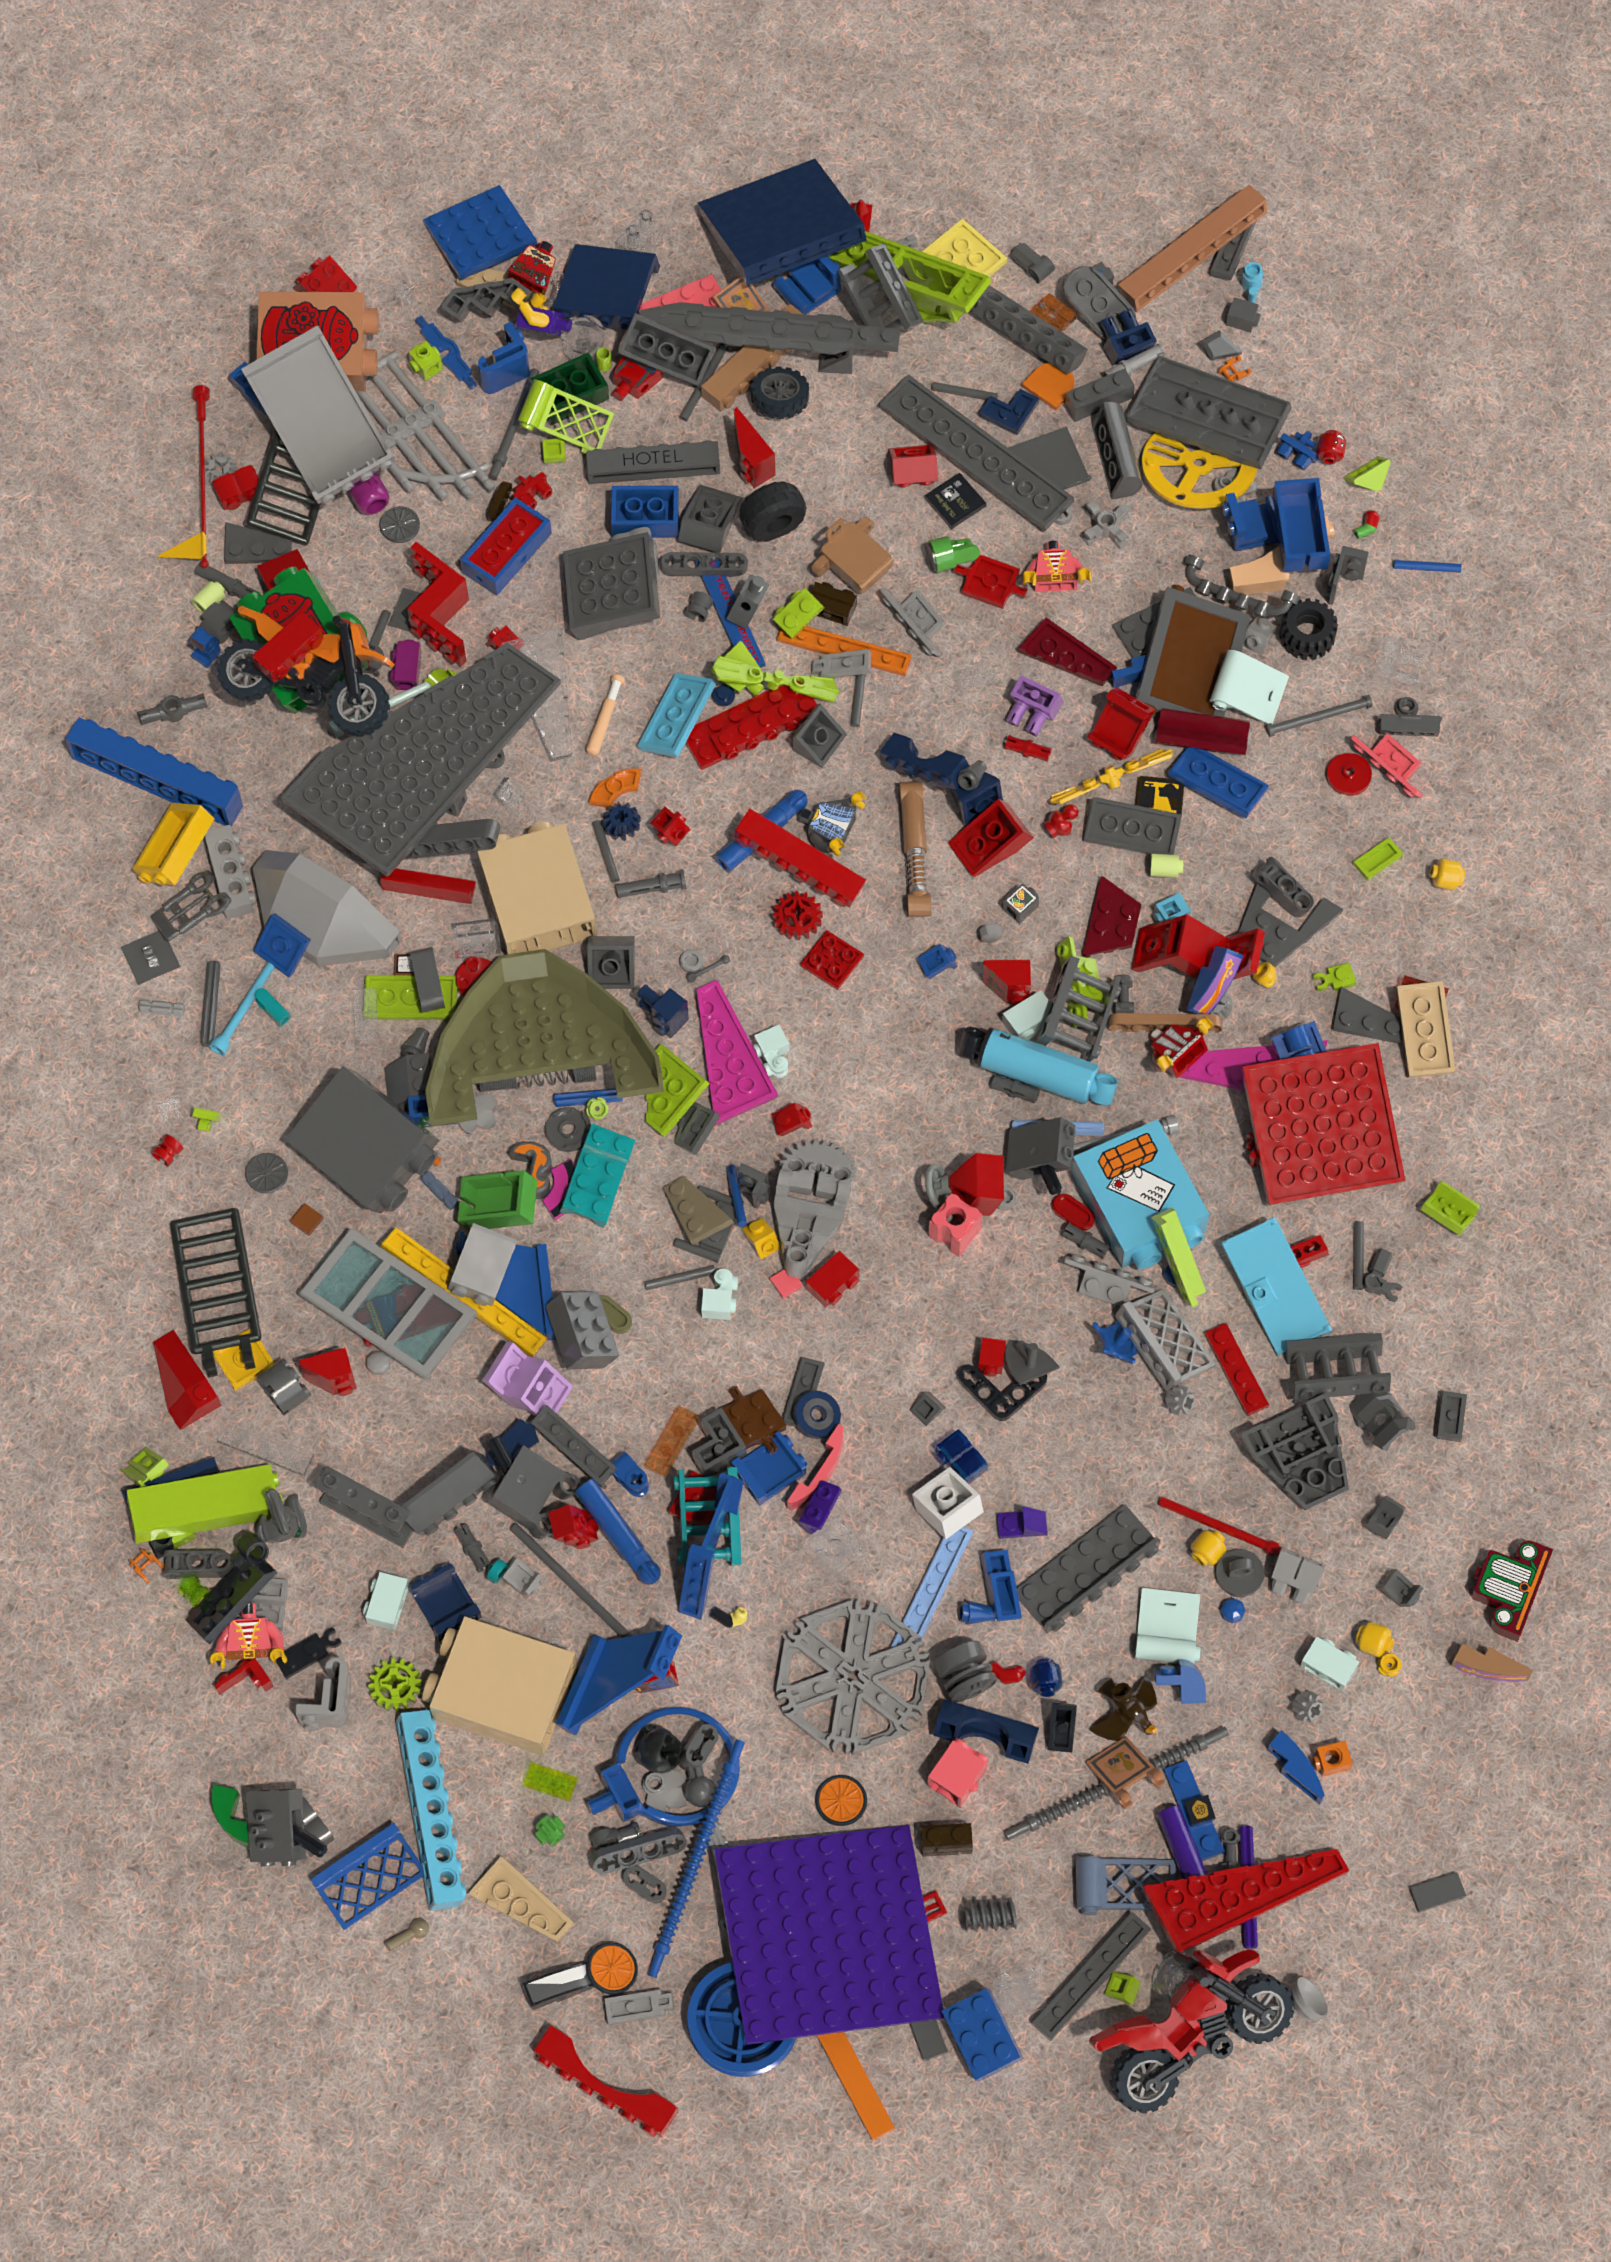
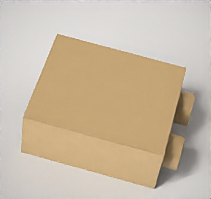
M551 822L538 823L528 830V834L511 839L509 835L499 834L494 849L477 851L481 873L507 954L541 949L550 951L586 941L589 936H597L595 916L565 824L554 826Z
M464 1616L459 1630L448 1628L440 1648V1656L448 1658L442 1676L435 1673L430 1674L423 1691L422 1700L431 1703L430 1710L432 1717L436 1721L545 1756L556 1721L578 1667L576 1654Z

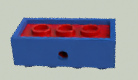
M515 497L460 559L462 573L497 596L552 534L550 520Z

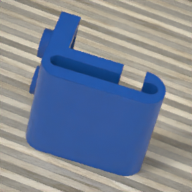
M827 255L790 269V277L784 279L780 275L775 280L773 287L788 304L793 305L806 315L840 292L841 279L837 271L840 269V266L837 262H832Z
M512 322L504 325L506 345L492 351L494 363L487 366L484 356L478 361L481 388L487 394H494L526 379L530 374L528 351L523 341V334L519 328L514 327Z
M1235 493L1226 494L1225 502L1222 503V512L1235 551L1279 543L1273 497H1266V503L1258 505L1256 499L1237 502Z

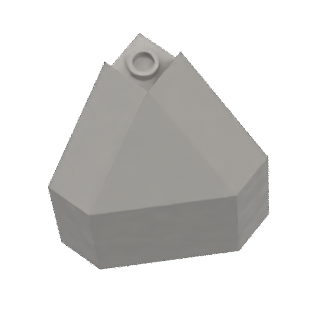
M266 850L253 866L264 926L266 927L271 915L276 913L310 938L311 941L303 957L317 966L389 958L402 941L400 931L353 885L302 854Z

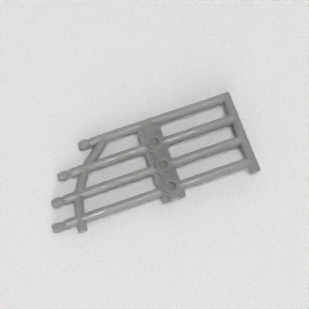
M394 350L379 359L378 370L387 365L420 405L419 408L409 413L378 373L377 376H369L402 417L391 424L366 391H356L362 402L384 428L379 433L387 447L390 449L398 445L418 470L416 472L402 469L394 461L392 462L393 465L389 469L405 490L411 492L414 489L408 479L428 483L438 497L444 500L447 498V494L439 483H455L462 490V493L469 498L473 493L464 480L474 476L478 477L486 489L489 491L494 490L493 482L485 473L490 470L488 464L484 462L478 465L441 419L446 413L442 410L439 403L434 399L428 402L394 361L399 358L397 351ZM434 423L470 469L458 473L423 429ZM416 434L447 474L432 475L406 443L405 439Z

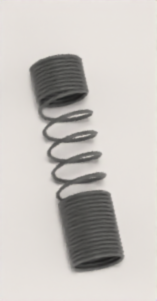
M595 1066L572 1069L576 1083L597 1080ZM567 1070V1078H566V1081H565V1078H564L563 1071H560V1072H561V1075H562L563 1082H564L565 1084L568 1083V1071H569V1070ZM555 1072L554 1082H553L551 1073H549V1077H550L551 1083H552L553 1085H555V1084H556V1072ZM537 1074L538 1082H539L540 1086H543V1085H544V1074H543L542 1083H541V1081H540L539 1074ZM532 1075L530 1085L527 1076H525V1080L529 1088L532 1086ZM516 1078L483 1082L479 1083L480 1091L518 1089L520 1081L517 1083Z

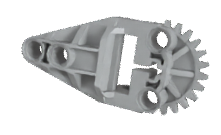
M815 1139L814 1144L811 1145L808 1140H805L804 1147L796 1143V1149L788 1148L789 1154L784 1153V1160H780L782 1169H780L776 1185L774 1210L785 1270L791 1277L798 1278L806 1274L844 1219L851 1193V1183L856 1181L855 1173H857V1167H853L855 1166V1160H849L851 1158L850 1153L843 1154L845 1151L844 1147L836 1150L837 1143L835 1142L828 1146L827 1140H824L822 1145H820L818 1140ZM818 1178L816 1197L835 1200L834 1205L789 1196L790 1191L811 1195L814 1181Z

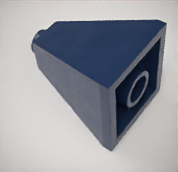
M984 772L978 787L975 789L965 790L961 786L958 790L950 788L965 827L997 799L1003 801L1000 780Z

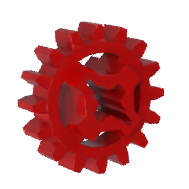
M795 891V896L786 893V900L780 897V905L774 906L775 913H773L775 928H780V934L783 935L787 932L788 939L796 935L797 940L801 939V935H805L808 939L810 931L816 934V926L822 925L821 918H823V911H820L821 904L815 903L816 898L813 896L809 899L807 892L803 896H799L798 891ZM797 909L799 910L800 914L799 921H797L796 917Z

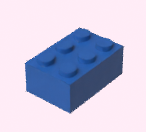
M612 486V537L637 528L648 527L652 538H679L678 486Z
M985 1988L942 2010L975 2081L984 2080L1024 2059L990 1989Z

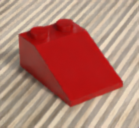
M738 407L733 409L734 431L741 467L740 475L746 484L750 483L753 488H756L776 476L775 453Z
M997 799L950 840L948 844L970 874L976 877L1017 853L1034 837L1010 805Z

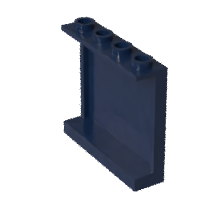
M575 244L557 293L553 310L565 314L564 318L571 319L575 323L626 330L633 315L639 313L652 273L659 272L660 264L656 254Z

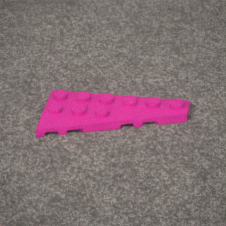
M718 980L697 988L713 1111L720 1115L715 1126L778 1098L775 1087Z
M1328 1040L1323 1041L1325 1048ZM1273 1045L1207 1051L1179 1078L1245 1091L1241 1067L1276 1061L1278 1057Z

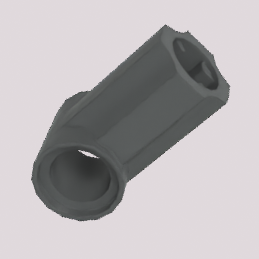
M1019 243L1011 253V258L1026 270L1027 275L1030 278L1033 277L1037 284L1055 270L1053 262L1047 256L1038 255L1025 243Z

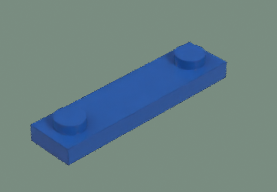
M1186 1760L1165 1768L1164 1773L1178 1806H1180L1202 1861L1225 1853L1213 1821L1191 1827L1184 1802L1202 1797L1188 1761Z

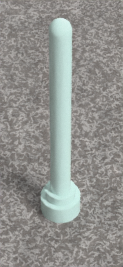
M424 682L390 698V708L422 694L431 687L430 683ZM362 713L360 719L365 718L367 715ZM355 715L349 717V719L354 720ZM333 721L329 722L336 738L345 735Z

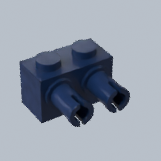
M1132 308L1127 309V311L1124 310L1119 314L1127 329L1124 332H1119L1113 316L1100 321L1108 337L1104 348L1112 365L1138 355L1153 347L1157 342L1149 323L1146 322L1139 325L1132 312Z
M647 984L639 990L637 995L641 1000L638 1006L653 1016L654 1030L659 1035H667L671 1039L689 1020L688 1001L671 988L661 996Z

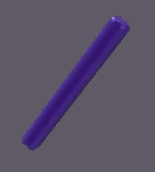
M1240 1826L1241 1867L1254 1866L1252 1826ZM1257 1917L1243 1923L1245 1949H1256L1258 1946Z

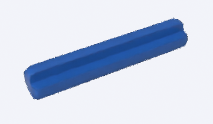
M616 1088L554 1094V1104L556 1107L587 1105L590 1099H596L597 1097L603 1098L606 1103L621 1102L623 1098L617 1099Z

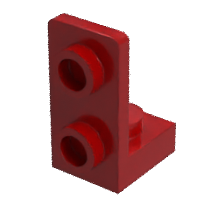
M256 1658L251 1661L250 1659L243 1661L236 1671L231 1674H224L214 1685L217 1693L220 1695L253 1673L250 1679L257 1689L262 1686L264 1691L267 1692L274 1687Z

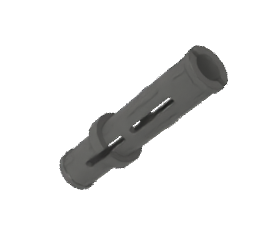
M200 562L195 568L196 575L208 581L220 583L232 596L236 595L243 598L247 594L256 591L244 585L241 580L233 579L210 566L202 568Z

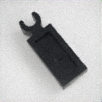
M334 1628L328 1629L322 1638H319L318 1634L315 1633L284 1651L287 1657L286 1663L283 1662L282 1657L276 1659V1663L286 1680L329 1655L326 1650L327 1648H336L342 1644L341 1639L336 1641L329 1640V1637L336 1633Z

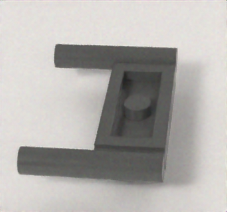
M700 1185L699 1190L708 1198L718 1201L717 1206L733 1220L734 1224L700 1241V1246L692 1245L690 1242L677 1238L674 1247L718 1263L737 1221L732 1196Z

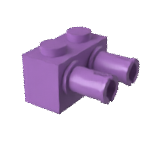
M1020 675L1010 694L1015 704L1005 720L1018 727L1026 710H1031L1034 714L1025 731L1038 736L1045 720L1050 719L1053 721L1064 701L1059 693Z

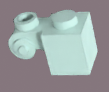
M780 1025L754 1035V1045L752 1046L758 1057H762L764 1061L762 1065L768 1076L772 1075L775 1078L785 1077L788 1074V1061L781 1055L790 1052L789 1042Z
M719 1269L714 1275L717 1289L703 1288L702 1318L731 1320V1313H736V1299L732 1298L733 1290L737 1291L738 1276H733L727 1269Z

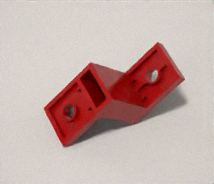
M415 542L410 547L413 570L420 578L426 577L430 580L431 585L407 608L411 633L418 639L423 638L426 640L428 646L433 651L437 652L439 650L443 653L444 658L450 664L456 663L461 667L467 661L464 641L444 625L469 601L466 579L418 542Z
M1185 914L1140 928L1132 970L1143 972L1171 964L1197 980L1201 967L1209 966L1214 948L1219 946L1244 955L1234 979L1257 973L1265 932L1257 928L1225 937L1190 915Z

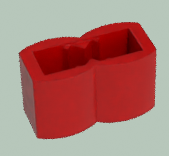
M249 465L213 480L214 490L223 509L234 510L242 503L252 501L259 478L253 465Z

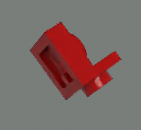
M507 625L501 629L496 627L488 634L490 639L485 643L487 647L492 645L495 649L506 643H509L518 650L524 645Z

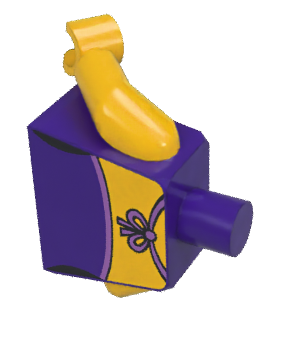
M516 288L512 293L511 298L520 305L516 323L517 327L561 335L562 331L570 332L572 320L564 318L565 314L550 311L547 306L544 307L543 304L547 298L543 294L535 293L531 299V304L534 307H531L528 302L525 303L523 301L527 295L520 288Z

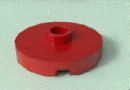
M1344 753L1337 755L1331 760L1327 768L1326 778L1329 786L1335 792L1346 794V796L1361 794L1368 788L1372 779V769L1364 757L1355 753ZM1351 771L1353 774L1349 775L1346 772Z

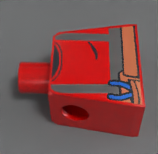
M623 355L613 372V384L617 387L612 394L619 401H623L628 394L639 399L663 378V371Z

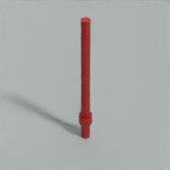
M1161 1497L1159 1502L1161 1507L1265 1550L1266 1554L1273 1557L1275 1555L1279 1556L1283 1548L1279 1546L1280 1543L1273 1540L1269 1542L1165 1497Z

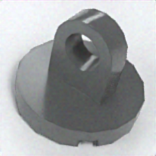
M1235 1549L1227 1552L1220 1558L1216 1566V1580L1219 1587L1229 1595L1244 1598L1253 1595L1260 1588L1264 1580V1567L1261 1560L1254 1553L1248 1550Z

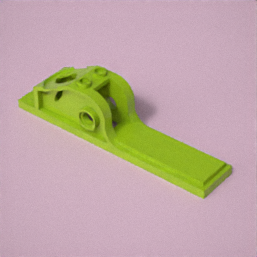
M865 231L867 241L828 255L832 262H837L842 268L854 264L856 268L869 259L865 253L867 250L884 243L897 269L902 265L907 276L910 278L909 282L903 281L922 319L927 323H935L936 321L956 323L963 313L968 314L991 283L990 277L867 231ZM873 267L862 274L874 281L879 279Z

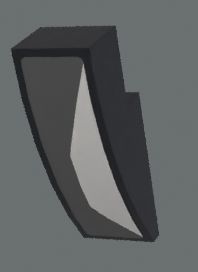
M587 1962L524 1982L523 1986L532 2009L536 2010L556 2001L558 2003L595 1988L587 1976Z

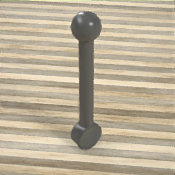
M724 955L721 960L700 971L688 973L686 978L689 982H694L698 976L721 964H728L730 958Z

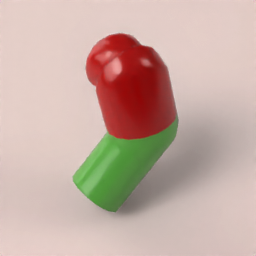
M1368 510L1364 515L1366 517L1364 525L1353 530L1357 539L1372 534L1377 530L1380 518L1376 511Z

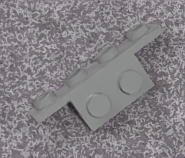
M883 587L880 591L884 595L882 598L889 607H894L898 611L896 616L904 624L908 623L911 627L909 632L916 639L920 638L923 641L922 647L929 655L935 654L940 657L943 653L930 638L946 622L920 591L916 590L901 604L891 591Z
M1072 1253V1256L1067 1255L1064 1259V1263L1086 1270L1078 1293L1119 1307L1126 1303L1131 1286L1150 1293H1154L1157 1285L1152 1284L1153 1280L1140 1276L1137 1279L1131 1277V1273L1128 1271L1108 1269V1265L1099 1261H1095L1094 1264L1085 1261L1086 1258L1079 1254Z

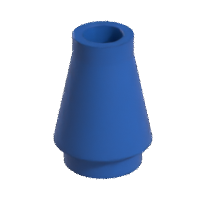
M969 1600L960 1605V1622H966L967 1625L996 1620L992 1606Z

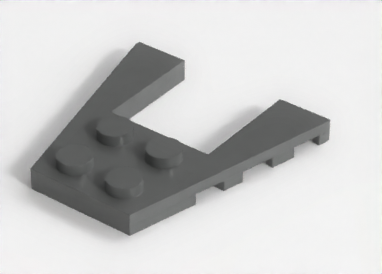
M1257 883L1239 934L1257 928L1263 930L1265 935L1259 960L1269 962L1276 967L1302 944L1310 940L1313 935L1326 927L1334 918L1342 914L1343 909L1328 899L1323 898L1300 931L1262 909L1271 894L1262 885Z

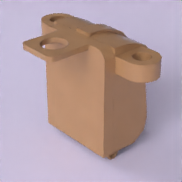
M864 517L857 524L849 522L844 525L843 519L840 518L826 530L827 542L822 546L820 551L821 557L814 562L811 570L817 576H822L831 569L856 593L862 594L888 572L893 565L894 559L868 535L874 527V522L871 519ZM839 526L837 531L834 534H832L833 530Z

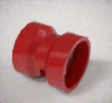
M165 1134L161 1139V1144L155 1146L151 1154L158 1161L163 1158L165 1160L164 1165L169 1167L174 1161L173 1157L184 1148L174 1137Z

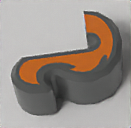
M532 1141L516 1144L510 1151L511 1160L531 1163L529 1174L537 1179L536 1199L546 1197L551 1188L548 1177L552 1170L549 1150L544 1145Z

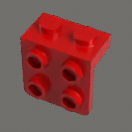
M330 255L324 259L317 258L310 265L312 269L308 273L305 271L295 279L298 283L292 287L296 292H303L304 290L306 292H355L357 289L356 284Z

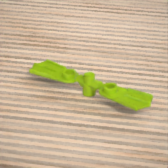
M722 656L717 657L712 667L718 681L760 684L764 679L771 690H777L780 685H789L794 692L832 703L835 702L836 696L840 692L834 678L804 675L788 677L784 676L781 670H776L774 674L767 672L763 674L758 667Z

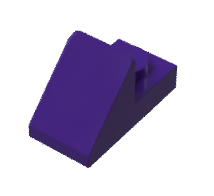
M1022 1506V1512L997 1514L999 1539L1048 1535L1045 1511Z

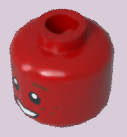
M1328 430L1321 434L1318 438L1316 450L1318 458L1325 464L1330 465L1341 461L1345 454V437L1336 430Z

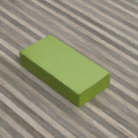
M1388 837L1355 860L1353 865L1368 881L1403 857L1404 853Z

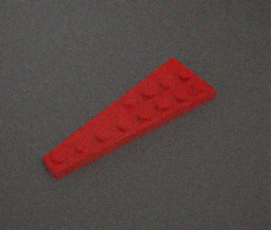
M1338 1849L1312 1853L1308 1856L1285 1858V1860L1271 1863L1269 1861L1260 1865L1216 1871L1212 1874L1197 1877L1195 1875L1186 1879L1169 1880L1154 1885L1148 1884L1142 1888V1891L1175 1952L1183 1953L1347 1874L1350 1870Z

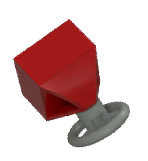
M975 1153L948 1176L941 1166L937 1164L930 1165L925 1175L926 1192L930 1202L936 1209H939L946 1201V1198L952 1193L959 1196L969 1206L977 1208L982 1216H991L1004 1200L1003 1156ZM939 1195L944 1196L942 1203L938 1201Z

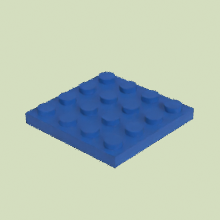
M500 185L423 219L429 233L460 280L522 253L528 245L538 246L537 239Z

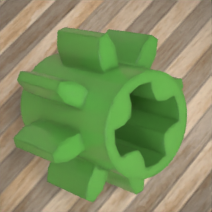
M547 1815L536 1824L535 1828L538 1831L535 1833V1837L542 1846L546 1843L554 1846L565 1836L562 1831L565 1829V1824L558 1816L552 1819L550 1815Z

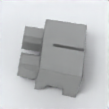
M1282 1548L1271 1577L1274 1579L1271 1591L1284 1595L1287 1585L1296 1587L1293 1600L1305 1604L1310 1594L1314 1593L1326 1565L1305 1557L1299 1573L1295 1577L1303 1555Z

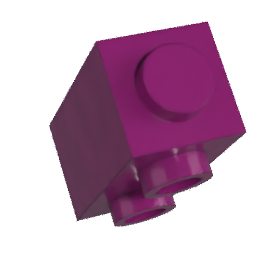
M410 639L397 641V649H393L392 653L395 669H391V682L395 684L396 690L407 691L419 685L422 652L420 642Z

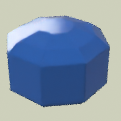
M1235 1598L1226 1600L1221 1608L1223 1619L1232 1624L1241 1621L1246 1611L1243 1602Z

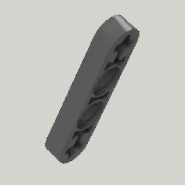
M669 552L663 555L661 566L664 573L668 575L740 576L746 573L748 560L741 553ZM681 560H683L684 567H681ZM690 560H697L700 564L696 568H691L687 563ZM713 560H719L722 563L719 568H712L709 564ZM669 561H674L672 567L669 566ZM737 561L740 562V567H735Z
M670 1828L601 1848L592 1854L591 1864L598 1874H608L677 1854L685 1849L687 1840L680 1829ZM677 1837L676 1843L672 1844L673 1838ZM648 1844H657L656 1849L654 1851H644L645 1847ZM624 1851H633L630 1858L621 1859V1854ZM605 1858V1864L600 1865L601 1859Z

